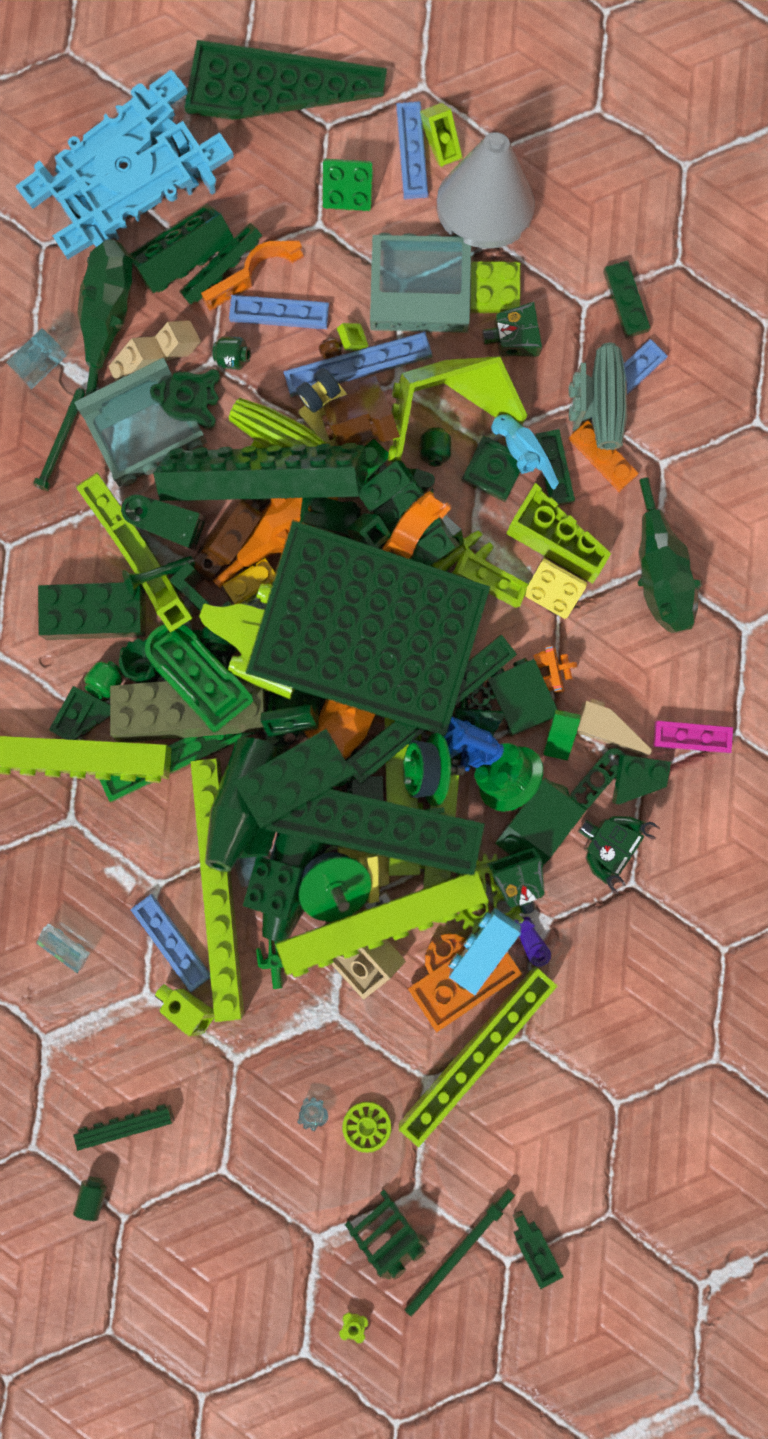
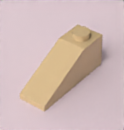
M591 699L590 702L586 701L582 704L579 713L581 720L577 730L578 734L643 756L651 754L652 749L611 709L606 708L604 702Z

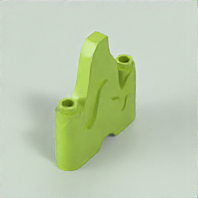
M262 583L260 585L257 598L261 599V603L266 604L272 584ZM204 604L200 613L202 623L214 634L234 645L242 654L239 657H232L228 670L234 676L242 678L249 683L291 699L295 689L245 674L264 610L245 604L227 607Z

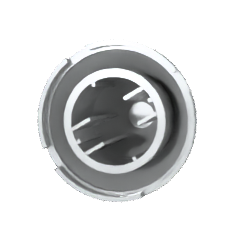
M498 132L488 134L444 178L437 194V214L445 230L450 235L453 232L464 238V243L473 247L498 248L509 245L521 237V233L527 227L529 228L533 219L535 209L533 192L509 139L504 134Z

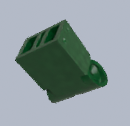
M142 495L129 496L124 500L121 508L123 518L128 523L194 550L197 548L207 519L206 516Z

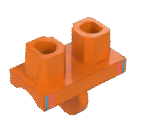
M553 645L545 647L546 651L539 652L533 655L538 668L548 666L550 668L551 675L543 677L548 690L556 693L565 692L561 672L563 671L565 680L573 679L571 670L578 667L577 662L569 663L568 654L560 655L562 664L559 665L556 648Z

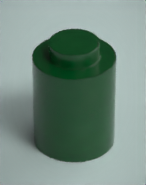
M88 1177V1180L81 1182L73 1215L76 1218L85 1221H97L99 1219L107 1186L103 1184L102 1179Z

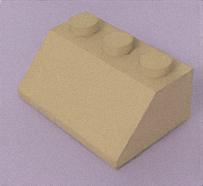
M387 939L383 940L384 945L369 950V947L365 946L358 949L359 954L344 959L343 955L333 958L334 963L331 965L363 1000L387 982L406 962Z

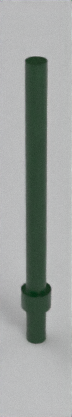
M508 1188L496 1203L492 1202L485 1210L486 1214L404 1308L409 1316L412 1317L489 1226L502 1217L504 1214L503 1210L516 1196L512 1190Z

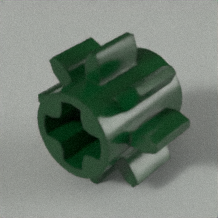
M482 683L472 691L471 695L466 696L465 699L471 702L468 709L474 706L479 710H482L483 707L490 710L492 706L488 703L489 700L496 699L494 695H490L491 687L485 688ZM479 691L482 692V696L487 698L483 700L482 704L478 703V699L473 697Z

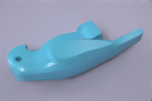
M508 414L497 416L491 425V430L495 435L501 434L506 437L509 452L517 460V467L521 474L531 472L537 468L543 472L552 489H556L559 482L547 455L532 431L519 424Z

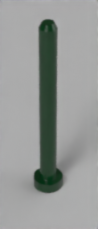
M82 388L76 389L40 477L35 478L32 483L41 490H50L51 484L48 482L78 413L74 402L85 396V390Z

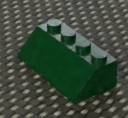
M206 203L129 253V255L133 259L132 266L147 288L154 294L155 292H162L167 289L169 283L175 279H182L190 272L189 270L195 266L207 263L210 260V256L217 252L219 253L234 237L222 214Z

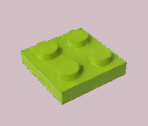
M471 262L470 313H500L520 306V262Z

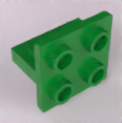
M323 159V208L370 211L373 163L371 161Z

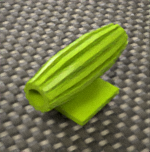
M239 398L230 411L229 421L254 439L251 446L256 448H267L272 445H279L281 448L298 444L306 445V447H316L320 444H328L318 437L315 431L270 407Z

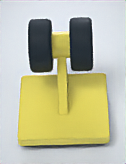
M321 368L314 374L316 383L311 386L307 382H303L296 388L298 396L305 404L299 410V415L315 431L318 437L331 446H335V439L329 440L321 417L326 414L323 406L333 399L347 395V393L329 371Z

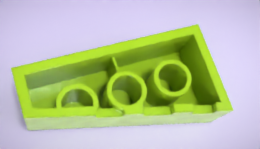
M535 483L512 520L506 534L593 584L611 553L588 531L585 532L576 524L577 521L571 515L568 516L558 507L559 504L554 499L548 498L541 491L542 488Z

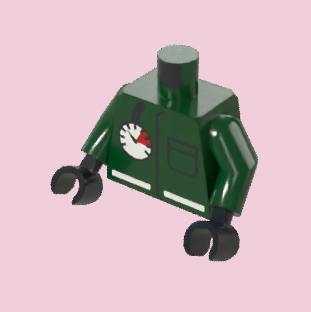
M612 816L609 819H602L598 827L587 819L579 827L577 832L589 839L584 850L587 852L585 858L592 874L603 883L608 884L614 894L619 893L614 888L616 883L620 882L626 886L619 875L643 838L646 836L651 840L656 839L655 836L649 834V830L653 827L660 829L655 823H646L630 816Z

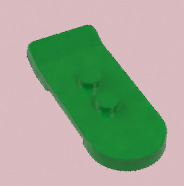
M164 624L152 631L147 638L145 653L151 665L199 716L210 731H219L252 704L253 698L251 694L187 626L181 625L170 632Z

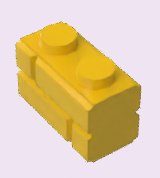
M266 558L256 563L255 567L248 568L224 583L223 587L235 605H249L258 599L257 592L262 583H273L275 572Z

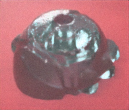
M314 1097L310 1101L307 1098L303 1100L297 1123L299 1125L303 1124L304 1129L310 1127L312 1131H315L318 1126L321 1127L327 1122L328 1112L323 1107L322 1100L317 1102ZM310 1111H314L313 1116L309 1114Z

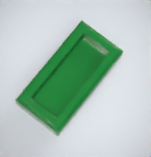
M555 709L543 750L544 756L568 761L581 715Z

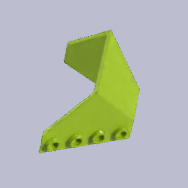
M501 357L444 360L402 373L399 383H394L392 398H396V404L393 403L391 410L400 437L393 439V446H390L388 461H391L393 464L395 461L401 460L413 393L439 384H446L495 418L508 414L519 424L523 425L527 413Z

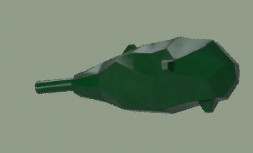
M107 239L90 252L87 258V269L80 286L77 314L83 334L85 360L89 366L85 396L96 391L99 369L102 368L115 336L124 328L127 314V301L132 286L133 259L124 246L115 240Z
M648 477L639 480L646 512L642 516V538L638 552L641 578L637 583L638 586L643 587L647 606L655 620L668 632L680 633L692 629L698 611V590L703 584L702 580H695L693 578L688 548L673 533L662 510L656 508L650 480Z

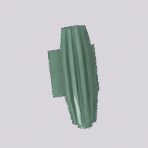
M604 343L596 350L592 377L586 375V363H581L578 371L573 373V382L569 383L568 390L569 398H573V406L569 407V421H573V430H577L582 421L592 417L597 447L602 450H615L623 445L627 421V377L621 348H618L615 343Z

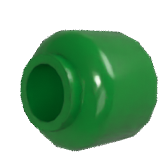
M102 661L96 662L84 677L85 689L98 699H102V697L109 698L110 686H117L122 683V677L119 673L120 668L111 661L107 663Z

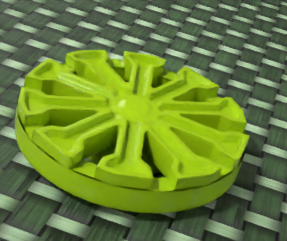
M375 1102L356 1103L347 1111L342 1125L343 1135L347 1143L355 1150L367 1153L374 1152L383 1147L389 1139L391 1133L389 1115L383 1107ZM363 1107H369L367 1116L365 1115ZM374 1109L379 1110L380 1112L372 1118ZM355 1110H358L361 1119L353 1114ZM382 1117L386 1119V1122L376 1123ZM351 1119L357 1124H348L347 1120ZM377 1129H386V1133L383 1134ZM349 1130H357L353 1135H348ZM374 1135L380 1138L381 1142L376 1143ZM360 1136V1143H354V1140H356ZM366 1139H369L370 1147L365 1146Z

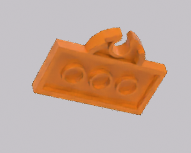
M455 933L441 934L442 940L450 944V952L444 956L437 954L436 944L433 941L429 943L425 952V966L428 974L407 989L436 1033L522 975L508 952L476 995H474L449 978L451 968L448 965L456 953L462 954L466 948L463 946L466 939Z

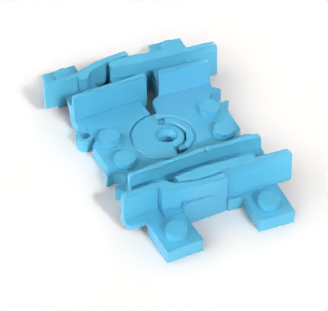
M172 70L149 86V91L141 83L131 89L133 98L123 106H115L119 114L118 117L111 119L107 114H104V120L84 134L82 142H80L78 137H70L68 145L71 150L64 149L55 156V172L57 173L55 177L49 173L39 160L34 165L36 171L15 186L32 209L51 195L54 196L58 203L60 202L72 224L52 236L67 260L93 244L97 247L103 241L110 240L113 237L118 240L119 236L116 230L127 228L124 221L127 216H134L139 221L140 215L161 203L164 195L168 201H175L178 198L176 188L185 189L188 195H191V189L199 185L195 178L200 177L210 193H216V178L211 171L234 158L233 152L220 133L198 145L183 121L177 125L173 122L175 114L171 105L188 92L185 85ZM176 148L179 150L181 157H179ZM123 162L128 163L125 169L120 168V164Z

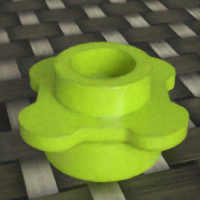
M344 1314L342 1318L344 1322L343 1328L339 1332L340 1338L342 1340L352 1339L356 1343H362L365 1340L364 1330L368 1325V1319L358 1314ZM356 1326V1330H352L351 1327Z

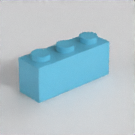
M494 908L491 914L488 912L484 914L478 924L480 926L476 934L471 933L463 944L466 948L462 954L456 953L448 965L451 968L449 978L474 995H476L521 933V925L496 908Z

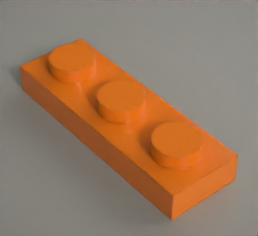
M588 420L569 437L570 442L618 492L623 490L638 476L639 473L616 449L602 450L597 447L594 428Z

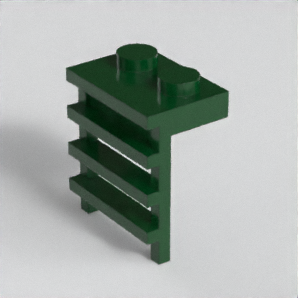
M383 1190L380 1192L385 1199L383 1203L355 1228L350 1221L345 1226L351 1237L359 1245L360 1250L368 1258L369 1263L377 1271L378 1276L395 1280L406 1271L405 1266L409 1262L419 1260L426 1253L425 1248L430 1243L424 1235L415 1232L387 1191ZM390 1207L394 1214L363 1241L359 1234ZM400 1220L404 1227L372 1254L369 1247Z

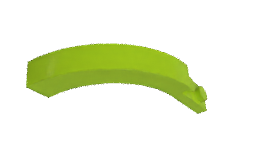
M98 472L76 485L77 490L111 536L135 574L162 566L136 526L128 523L123 518L121 505ZM168 575L142 583L156 613L170 632L192 619L177 589L169 581Z

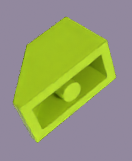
M439 103L420 111L425 135L438 165L442 167L462 159L451 109L445 104Z

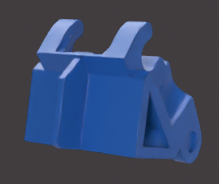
M451 717L446 736L442 735L447 742L450 758L461 752L460 765L465 766V771H469L470 765L475 768L485 764L491 765L502 756L504 746L499 744L490 732L471 725L467 720L461 721Z

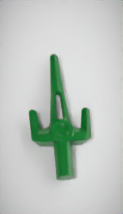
M269 940L267 959L263 960L261 949H256L258 967L261 969H271L272 988L281 989L283 988L281 967L284 966L276 946L277 941H274L276 953L273 954L272 940Z

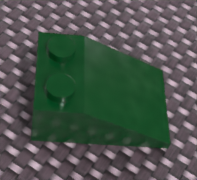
M544 778L538 791L517 811L502 830L495 844L509 855L534 847L541 858L543 867L586 812L587 808L547 778Z

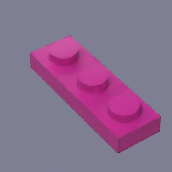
M655 721L653 747L729 754L732 753L733 727Z

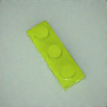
M467 550L461 552L453 573L490 586V595L515 608L521 606L528 586L526 582Z

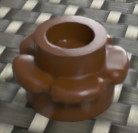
M333 337L324 339L319 345L320 354L323 355L325 360L340 356L342 354V342L337 341Z

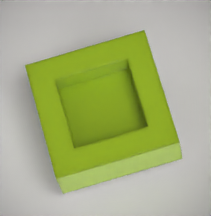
M342 323L337 327L345 350L358 351L369 346L361 324Z

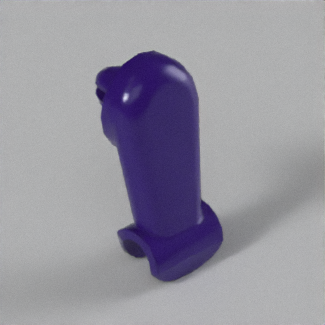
M527 916L522 917L523 923H518L521 925L519 937L527 957L533 965L538 967L545 966L551 959L550 949L535 930V924L531 918Z

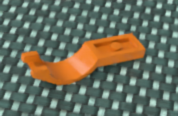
M268 241L257 245L249 252L244 263V269L201 293L208 310L211 311L231 299V295H239L251 288L253 270L261 261L271 257H280L294 263L304 257L300 250L302 248L299 241Z
M427 492L405 512L390 539L381 550L410 559L423 532L435 519L440 517L443 519L451 509V505L447 502L443 504L434 498V493Z

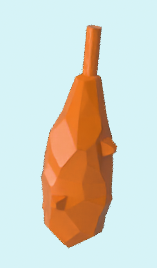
M326 497L336 501L338 500V497ZM302 498L271 499V502L261 512L260 520L238 551L237 560L213 580L219 588L243 567L249 568L264 558L282 552L291 521L300 522Z
M326 699L319 714L318 729L304 731L307 739L327 729L346 760L367 736L376 714Z

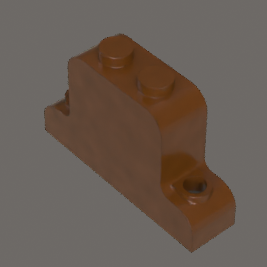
M376 376L360 382L359 390L333 399L323 406L326 414L321 417L329 440L335 439L337 446H342L346 443L356 444L372 437H378V440L382 442L400 437L393 414Z
M245 499L231 500L193 557L195 562L193 568L201 577L211 581L222 565L229 564L234 559L260 520L262 513L258 510L265 499H253L252 505L248 504ZM205 559H210L212 562L211 567L208 569L203 565Z

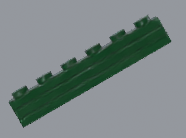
M160 1104L153 1110L146 1108L134 1115V1112L124 1115L125 1118L122 1119L115 1117L104 1124L103 1122H98L90 1128H87V1126L80 1127L73 1134L77 1151L170 1125L175 1121L171 1104L167 1106Z

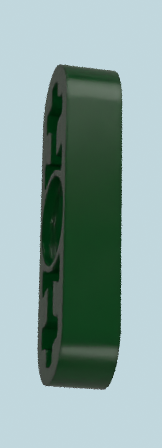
M616 748L607 750L570 792L569 796L577 801L575 794H582L587 789L582 785L586 783L589 789L596 791L594 795L592 792H589L585 796L586 804L580 803L584 807L589 808L617 776L618 766L616 764L608 769L609 772H612L610 776L599 765L602 764L603 767H606L610 762L608 755L614 756L617 754L620 758V754H625ZM594 772H599L604 776V783L600 787L594 786L590 781V777Z

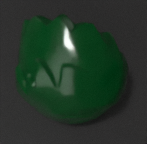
M140 638L135 639L133 642L129 641L126 647L121 648L119 656L120 670L128 680L134 683L157 682L160 674L151 665L145 653L147 639L143 642Z

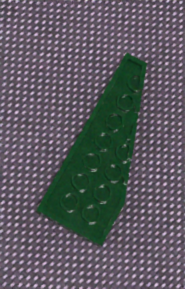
M197 40L184 109L186 113L237 120L383 97L387 68Z

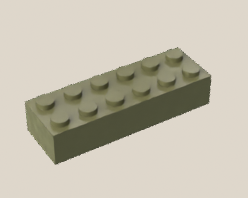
M235 676L251 694L253 702L219 731L212 732L167 681L110 686V735L117 742L129 743L265 731L260 722V716L262 712H267L268 690Z

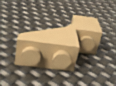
M191 321L167 322L155 337L131 338L109 365V369L115 381L161 358H164L166 362L174 358L189 356L201 341Z

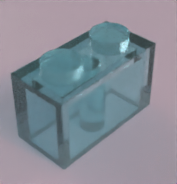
M41 328L6 363L30 389H33L66 357V354L60 345Z

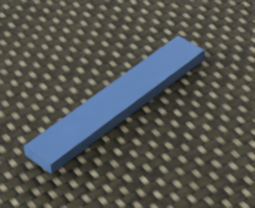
M422 332L283 372L290 396L293 397L298 395L296 388L303 382H307L311 386L316 383L314 374L321 368L329 371L337 383L340 384L432 358V352L426 332Z

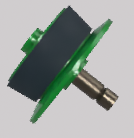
M433 733L426 742L413 740L409 743L404 756L403 779L406 791L411 798L425 797L431 806H439L446 798L451 775H464L465 766L451 765L449 748L445 738L439 733Z
M339 852L324 853L311 860L302 873L299 889L301 906L309 916L320 921L332 922L351 916L368 899L371 891V878L365 866L357 860L351 859Z

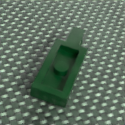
M522 1210L513 1214L519 1228L514 1231L516 1242L540 1290L564 1278L539 1226L536 1225L535 1221L528 1223Z

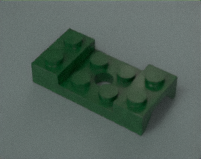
M399 460L362 487L359 497L370 513L374 512L375 515L380 516L392 535L405 512L425 493L403 461ZM441 517L435 519L423 532L410 560L431 566L460 546Z

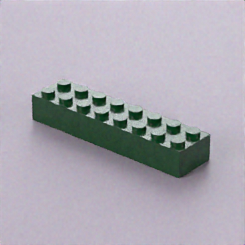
M346 443L342 446L320 444L316 447H306V445L298 444L281 448L279 445H272L267 448L247 446L242 449L221 447L218 450H208L201 447L190 451H184L182 448L170 450L153 472L159 501L359 497L368 476L365 445H356L355 443Z

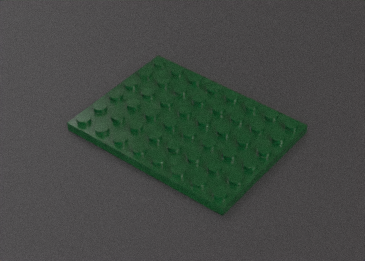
M292 520L245 674L446 736L490 586Z

